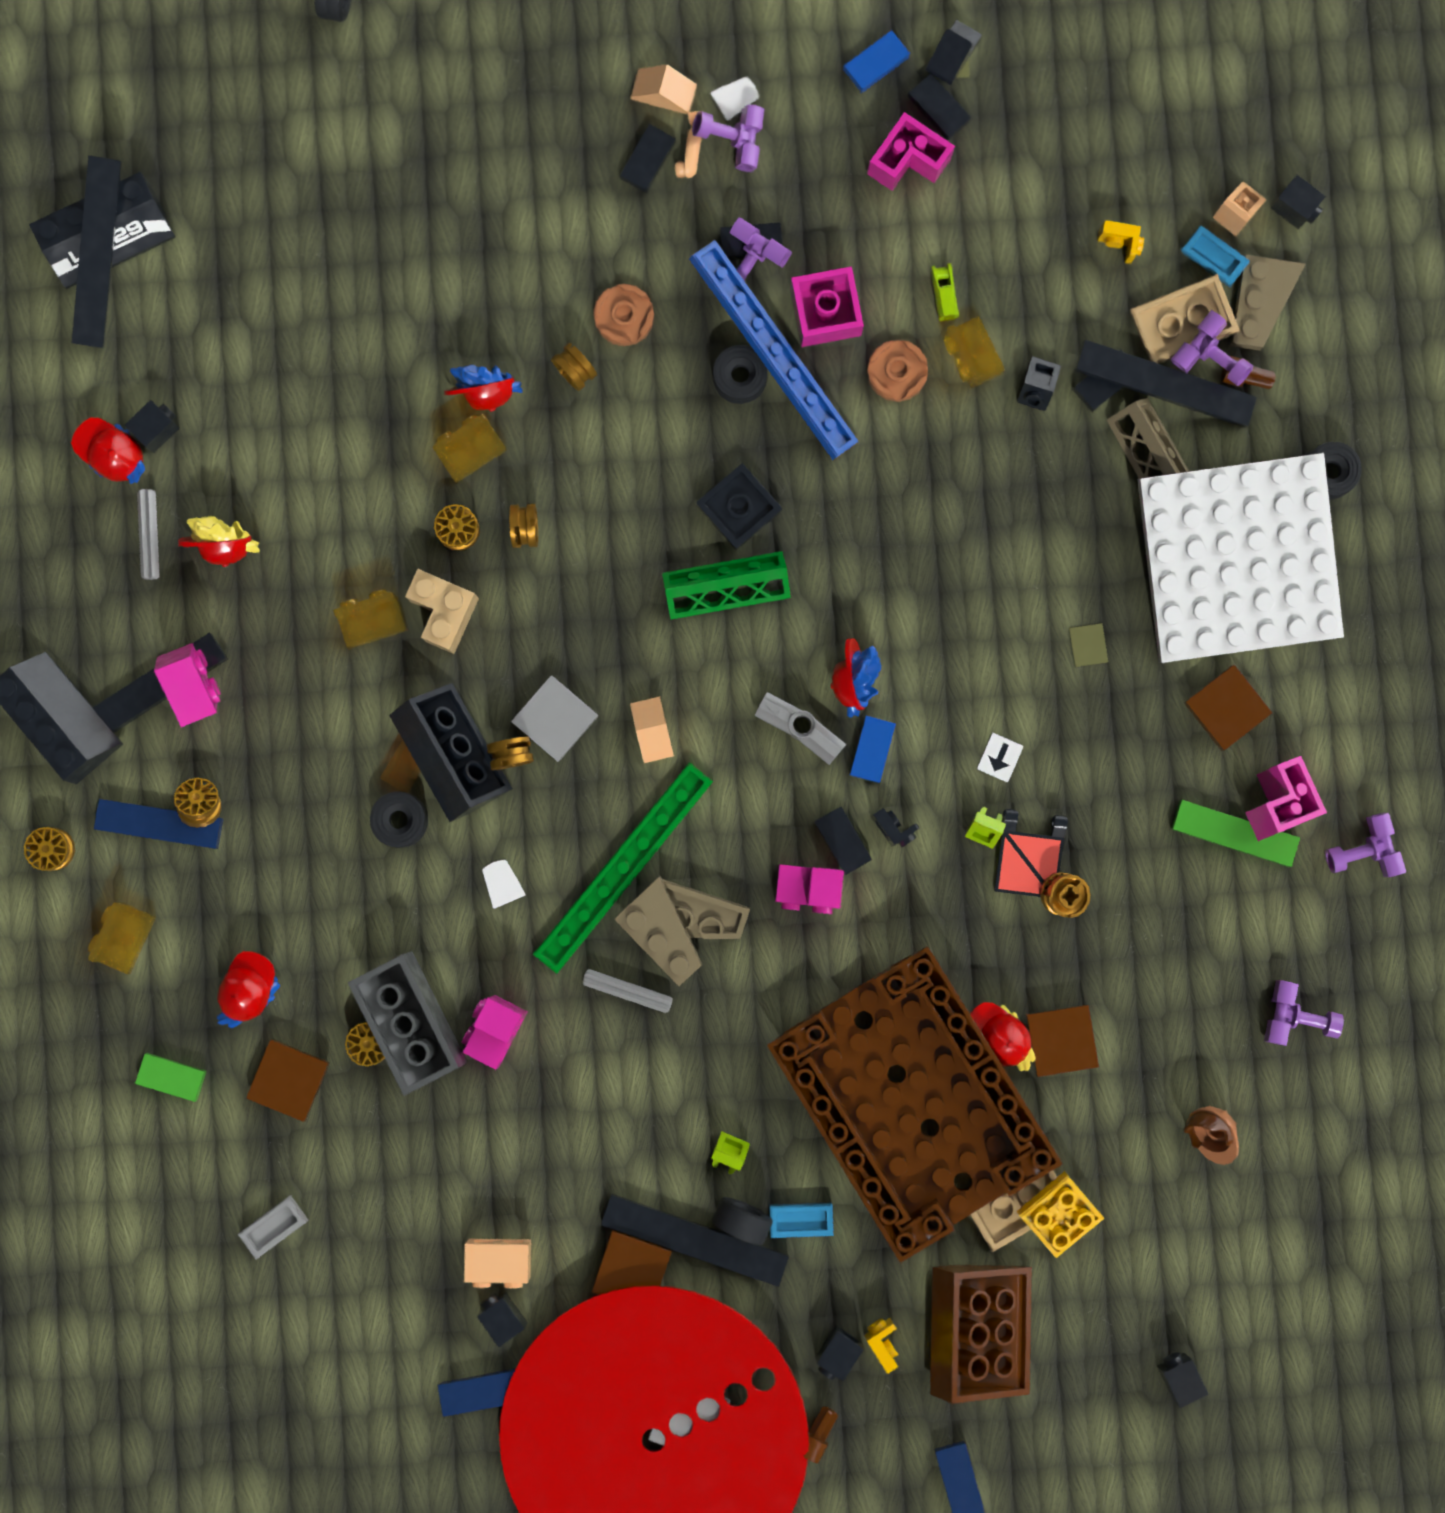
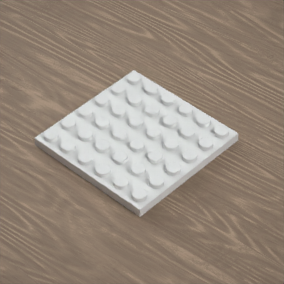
M1324 453L1138 479L1160 663L1344 637Z

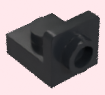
M1032 356L1017 402L1031 408L1046 411L1055 390L1061 365Z
M882 808L871 816L891 847L899 843L902 848L917 838L914 834L919 829L917 823L900 832L898 827L901 826V823L891 810L886 812Z

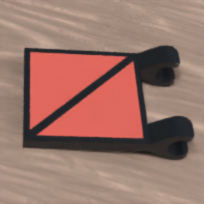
M1005 809L1003 812V823L1006 826L1001 836L994 891L1041 897L1040 892L1044 881L1052 874L1060 872L1068 819L1062 815H1054L1052 817L1051 836L1015 832L1018 811Z

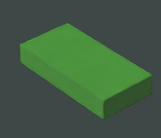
M145 1053L135 1084L195 1102L198 1100L207 1071Z

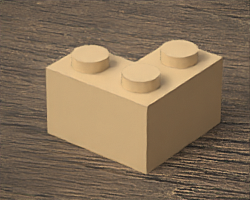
M417 569L405 597L411 603L432 611L421 638L429 644L454 654L479 598L471 591Z

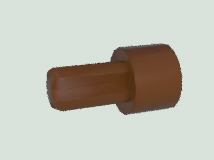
M1229 355L1231 358H1233V359H1234L1235 361H1237V362H1238L1240 359H1242V358H1238V357ZM1253 366L1252 371L1239 387L1246 383L1271 389L1276 375L1273 371ZM1223 368L1221 382L1235 385L1227 379L1230 372Z
M827 1406L821 1407L810 1430H808L809 1449L803 1457L814 1463L820 1462L829 1445L826 1439L838 1418V1414L833 1409Z

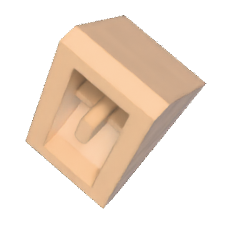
M667 64L641 68L638 70L631 100L688 115L697 84Z
M1243 181L1224 201L1213 218L1233 235L1237 236L1264 204L1266 199Z
M660 697L630 703L643 762L649 763L674 757Z

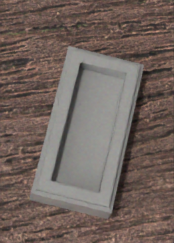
M290 1195L238 1233V1236L253 1257L257 1259L309 1220Z

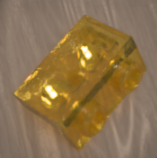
M979 316L957 327L953 324L947 328L944 344L948 353L955 355L959 363L957 370L963 382L968 381L970 387L974 388L1005 372V368Z
M484 414L470 416L461 424L463 427L454 433L448 431L437 438V444L432 447L455 483L507 451Z
M386 589L372 592L369 594V599L360 602L357 599L344 601L339 604L340 608L333 610L334 616L338 618L348 649L407 631L397 596L393 592L387 593Z
M114 902L103 913L101 922L104 924L99 935L96 934L89 944L88 951L91 953L88 960L100 962L125 974H131L156 917L126 903Z

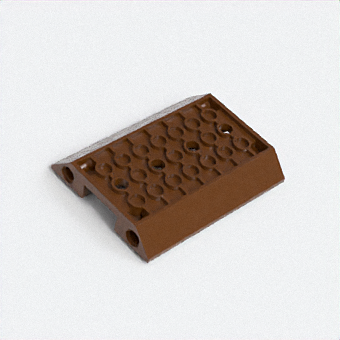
M928 946L888 967L800 1021L767 1044L900 1263L954 1231V1224L1005 1193L1008 1197L1012 1196L1063 1165ZM861 1011L869 1012L873 1017L871 1026L865 1029L859 1028L854 1021L855 1016ZM893 1065H901L906 1071L904 1079L899 1082L890 1080L887 1075L889 1068ZM929 1118L936 1120L939 1124L938 1131L933 1135L924 1134L921 1131V1124L924 1120ZM962 1172L968 1173L972 1177L971 1185L966 1189L957 1188L954 1184V1178L957 1174Z

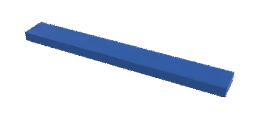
M716 240L693 254L689 258L693 266L831 459L834 460L856 444L858 440Z

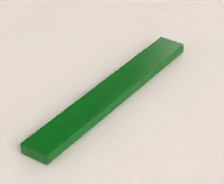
M689 762L533 955L558 974L713 781Z

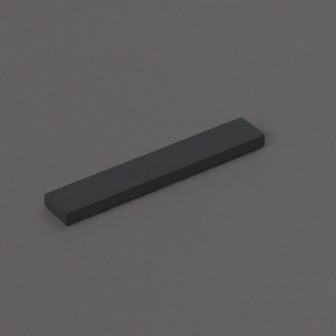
M88 155L71 343L104 348L122 161Z
M1084 340L1074 369L1076 372L1244 428L1249 425L1257 399L1256 396L1088 340Z
M210 632L192 643L196 651L201 649L208 664L206 667L207 673L228 660L215 637ZM155 668L93 707L94 711L114 733L167 699L154 671Z
M611 1194L601 1223L602 1226L777 1287L780 1285L789 1259V1255L745 1242L727 1233L615 1194Z

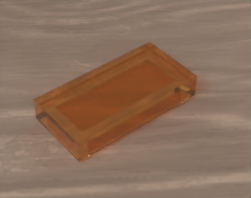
M403 740L380 778L401 791L409 793L421 771Z

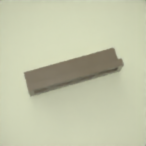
M1148 398L1135 401L1107 419L1109 426L1139 479L1151 477L1152 468L1162 471L1163 475L1189 472ZM1128 414H1130L1135 423L1133 435L1125 433L1118 422ZM1137 442L1148 446L1150 450L1148 461L1139 459L1135 453Z

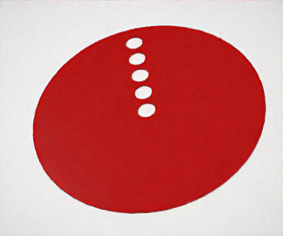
M634 1286L617 1289L594 1296L560 1315L540 1333L521 1358L510 1380L500 1418L499 1441L501 1462L510 1495L519 1513H792L804 1483L808 1459L803 1457L809 1449L808 1422L804 1402L798 1384L776 1346L757 1326L733 1308L714 1298L675 1287ZM759 1368L771 1370L775 1376L773 1387L765 1391L757 1389L751 1379L754 1371ZM739 1383L746 1388L748 1397L742 1405L733 1406L725 1400L724 1391L728 1385ZM710 1398L719 1404L720 1414L716 1419L705 1421L697 1414V1405L703 1399ZM676 1414H685L692 1420L693 1428L689 1434L677 1436L670 1430V1419ZM649 1429H658L665 1436V1445L658 1451H649L642 1443L643 1434Z

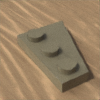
M1252 255L1244 256L1250 262L1240 274L1234 315L1240 331L1231 336L1230 346L1258 351L1264 347L1306 264Z
M659 875L614 920L680 986L701 967L702 962Z
M662 879L690 938L741 939L750 907Z

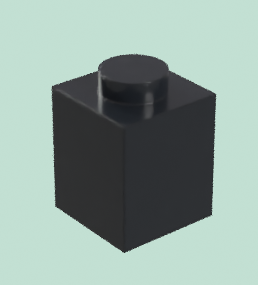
M1296 175L1271 206V209L1299 230L1306 221L1312 224L1323 211L1319 205L1326 196Z
M152 400L144 405L124 425L153 453L180 429L173 421L177 416L164 403L158 407Z
M506 1292L499 1297L494 1293L480 1304L483 1309L480 1310L477 1318L498 1348L523 1331L528 1323Z
M835 1325L815 1356L816 1363L819 1365L818 1370L831 1380L837 1377L844 1381L864 1351L862 1342Z
M1180 1352L1172 1353L1163 1359L1164 1363L1157 1365L1173 1401L1179 1408L1209 1395L1193 1360L1185 1352L1182 1354Z

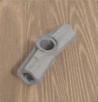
M768 692L755 714L759 719L800 741L828 765L831 764L846 745L819 723L811 713L802 711ZM797 718H805L809 721L810 730L807 733L800 734L794 730L793 722Z

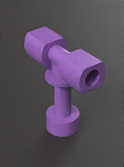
M756 105L745 106L741 110L740 122L736 123L734 127L714 122L712 114L699 111L693 121L692 134L707 139L710 134L730 139L731 146L737 148L735 168L745 172H752L758 165L760 147L755 145L756 133L762 130L764 109Z
M739 217L734 223L730 234L745 243L743 250L747 254L737 268L743 280L746 279L756 261L764 262L766 257L783 268L789 260L792 251L774 239L769 241L759 234L760 230Z
M1213 310L1198 325L1199 333L1190 344L1184 342L1171 358L1175 366L1188 373L1199 358L1205 361L1210 357L1230 372L1227 379L1237 386L1244 382L1253 369V365L1244 358L1237 362L1217 347L1219 340L1216 337L1225 328L1227 323L1223 317Z
M1380 813L1366 818L1371 837L1366 838L1365 845L1345 851L1339 846L1325 850L1326 862L1332 873L1344 871L1347 869V863L1369 856L1374 861L1379 860L1383 877H1393L1406 873L1401 852L1394 850L1390 837L1395 832L1389 813Z
M1276 980L1272 1002L1276 1003L1273 1020H1268L1265 1042L1287 1046L1290 1028L1295 1029L1298 1023L1321 1028L1324 1036L1339 1038L1344 1023L1342 1014L1329 1011L1324 1017L1301 1011L1300 1004L1295 1003L1299 984Z

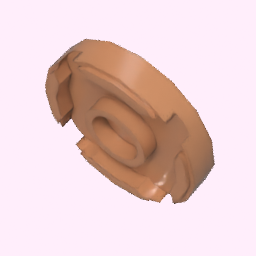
M620 284L617 287L608 288L602 292L596 301L593 313L596 328L601 336L610 343L620 346L633 345L646 338L652 329L654 321L653 306L647 294L638 287L628 284Z
M887 341L876 348L869 359L867 369L869 384L876 394L886 400L896 402L909 400L917 395L926 383L928 374L926 357L919 347L909 341Z

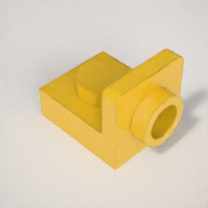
M1105 220L1099 229L1098 241L1105 242L1106 246L1112 248H1122L1123 245L1127 246L1125 263L1131 264L1136 255H1141L1144 237H1139L1141 226Z
M881 1318L867 1328L869 1332L864 1336L888 1374L898 1367L894 1359L898 1353L888 1338L884 1341L882 1339L897 1328L891 1318L886 1321Z

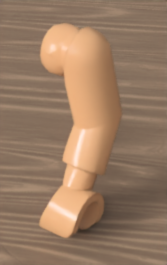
M699 111L688 112L691 129L687 135L685 161H678L675 164V173L678 178H692L697 171L702 138L692 134L694 118Z

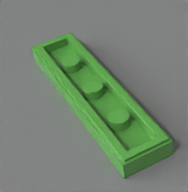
M1185 800L1179 801L1171 830L1286 867H1292L1300 837L1284 832L1258 841L1249 821Z

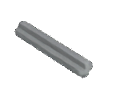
M142 489L137 492L141 577L145 580H155L159 578L156 493L151 489Z
M591 969L585 972L583 978V985L664 1013L669 1012L673 998Z

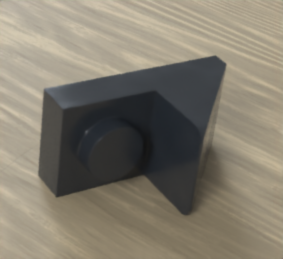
M956 20L951 29L947 28L925 71L952 85L980 42L982 34Z

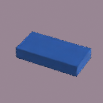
M891 30L844 65L843 70L860 92L863 93L907 60L910 53Z
M865 716L850 776L880 783L896 723Z

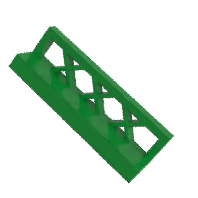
M782 551L662 573L670 620L791 598L787 566ZM782 579L783 589L769 591L764 588L769 581ZM747 585L753 589L747 596L740 597L734 594L739 586ZM710 591H718L723 594L718 601L709 602L704 599L705 595ZM687 596L692 599L687 607L675 609L673 598Z

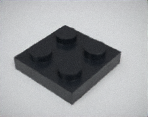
M743 463L696 502L697 507L735 550L739 549L782 512V507Z

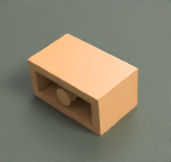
M531 1239L467 1240L465 1243L464 1282H470L472 1287L476 1288L491 1287V1283H504L505 1288H521L523 1283H528L531 1276Z

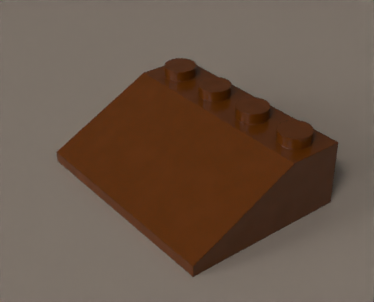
M947 1265L933 1267L930 1395L952 1404L1030 1395L1032 1267L1003 1265Z

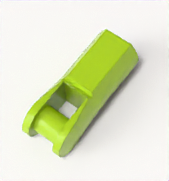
M947 263L946 267L936 268L935 265L931 266V279L939 321L954 320L959 317L951 263ZM938 280H948V285L939 287Z

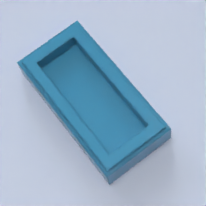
M1201 225L1181 250L1184 255L1213 276L1218 274L1220 281L1228 287H1231L1250 262V260Z
M832 1203L770 1205V1217L773 1219L770 1228L771 1238L834 1236Z

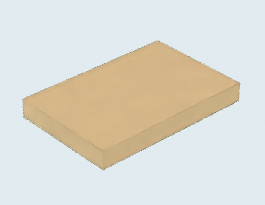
M1218 274L1130 309L1149 361L1157 364L1171 360L1184 342L1190 344L1199 333L1198 325L1211 310L1223 317L1227 323L1216 339L1222 340L1240 331Z
M1054 1171L1049 1172L1010 1197L1005 1193L971 1214L992 1252L1031 1230L1016 1211L1057 1178Z

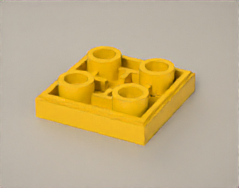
M1065 1171L1016 1211L1055 1258L1060 1256L1104 1219Z

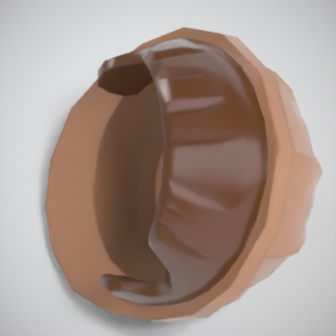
M1212 1106L1199 1108L1190 1114L1183 1132L1189 1134L1192 1146L1198 1148L1207 1159L1216 1164L1226 1165L1232 1163L1239 1152L1236 1121L1233 1120L1227 1111Z

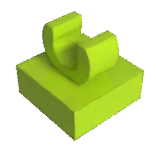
M983 807L980 812L976 813L969 824L965 837L993 849L1002 836L1006 824L1001 822L1002 814L998 813L996 818L993 819L985 815L987 808Z
M721 1131L711 1157L713 1159V1167L717 1168L720 1162L730 1167L729 1174H733L735 1170L740 1171L750 1143Z

